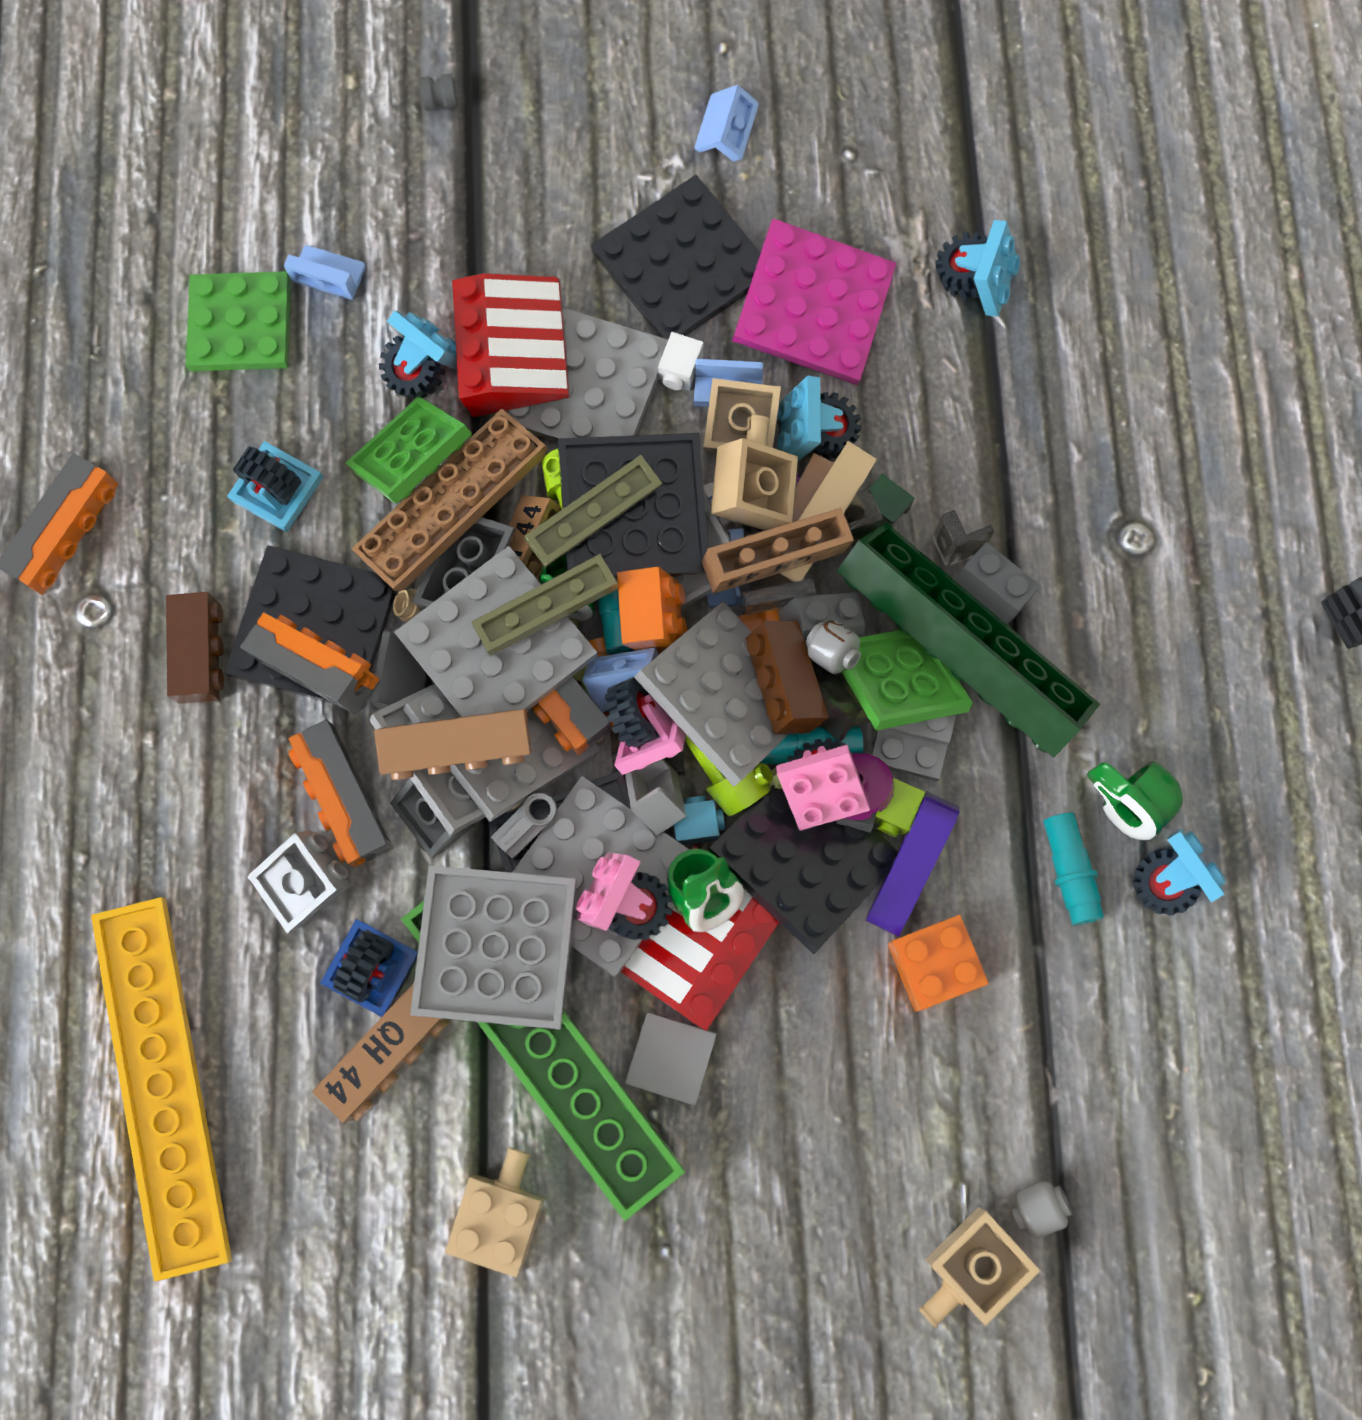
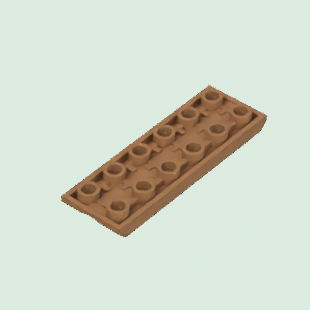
M503 409L499 410L458 451L454 452L433 474L425 479L408 497L351 548L352 551L394 591L404 590L544 458L547 446Z

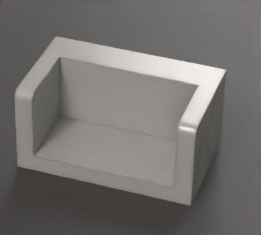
M665 759L651 763L644 769H636L625 774L631 810L656 835H659L686 817L678 774Z

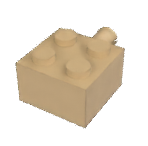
M712 378L703 445L704 452L717 454L718 446L741 438L746 439L747 419L752 415H761L770 419L767 446L773 448L781 387Z
M752 415L747 419L746 439L741 438L717 447L711 515L766 531L792 523L798 456L768 447L767 436L770 419L761 415Z
M508 1147L498 1180H491L476 1174L469 1177L444 1252L445 1254L517 1278L522 1272L545 1197L525 1191L520 1187L525 1167L531 1154Z
M978 1207L925 1259L943 1279L941 1282L943 1286L918 1310L936 1328L958 1304L961 1306L965 1304L986 1326L1040 1272V1269L988 1212Z

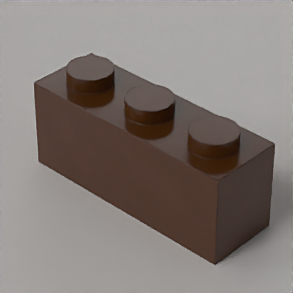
M209 592L166 595L167 697L178 704L220 701V690L224 688V675L222 670L219 669V656L223 655L224 646L218 631V623L223 621V610L221 603Z
M763 621L745 639L774 735L810 733L827 720L829 716L811 659L808 656L799 621Z

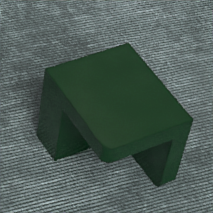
M882 473L862 496L858 511L868 518L873 512H876L887 522L894 524L903 513H908L915 498Z

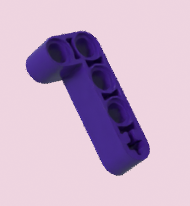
M928 791L925 792L912 825L892 863L893 866L885 877L865 921L899 937L960 813L959 806Z

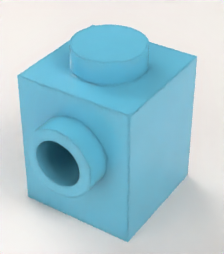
M706 796L686 798L684 804L686 817L674 824L676 841L682 845L716 841L719 838V831L725 830L723 810H715L714 800L707 801Z

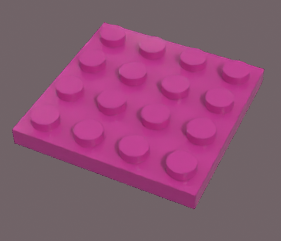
M772 218L732 341L858 385L896 263Z

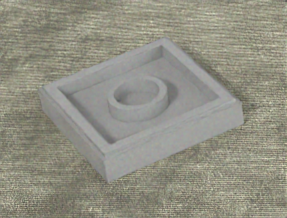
M647 1012L625 1084L695 1106L716 1034Z

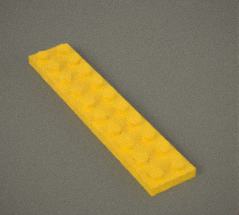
M160 897L92 914L91 919L154 1282L229 1263L232 1261L166 898Z

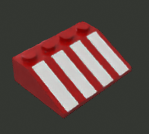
M482 273L452 280L459 399L471 415L478 417L497 413L501 409L507 411L570 398L559 278Z
M743 889L744 897L738 911L720 926L704 932L690 929L683 915L674 907L672 902H669L668 908H672L671 915L667 914L665 920L669 921L666 927L660 926L659 930L661 932L658 935H650V939L643 940L621 973L699 1028L707 1031L779 924V921L745 889Z

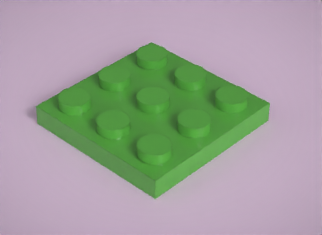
M287 271L189 275L186 367L189 371L288 368L291 279Z
M417 397L346 461L345 464L354 474L397 504L400 500L408 497L413 492L414 487L426 476L433 474L438 469L439 464L451 453L458 451L472 433L462 422L423 398Z
M901 630L859 637L861 657L851 670L845 669L842 671L843 676L876 731L967 713L973 704L963 686L953 676L950 669L939 659L930 656L924 650L923 645L915 638L903 633Z

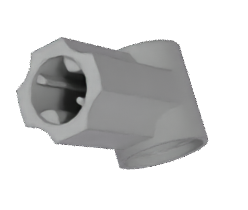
M536 793L531 795L491 838L506 854L514 859L553 821L558 809L556 801L548 794ZM538 799L546 800L551 808L550 814L543 820L536 819L531 812L532 804Z

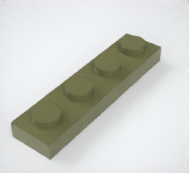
M640 455L526 534L524 540L546 568L661 487L662 482L643 456Z
M601 554L471 621L487 653L489 656H492L619 589L618 583Z

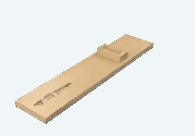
M848 441L799 520L837 508H842L844 513L877 459ZM813 563L780 574L799 585Z

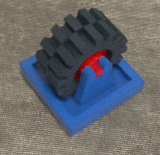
M356 919L320 984L382 1017L394 1004L417 962L418 951Z

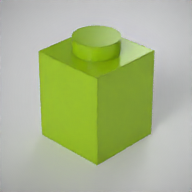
M893 778L894 796L883 811L880 812L878 810L876 812L874 823L879 824L877 829L887 835L897 837L898 834L905 836L912 825L925 792Z

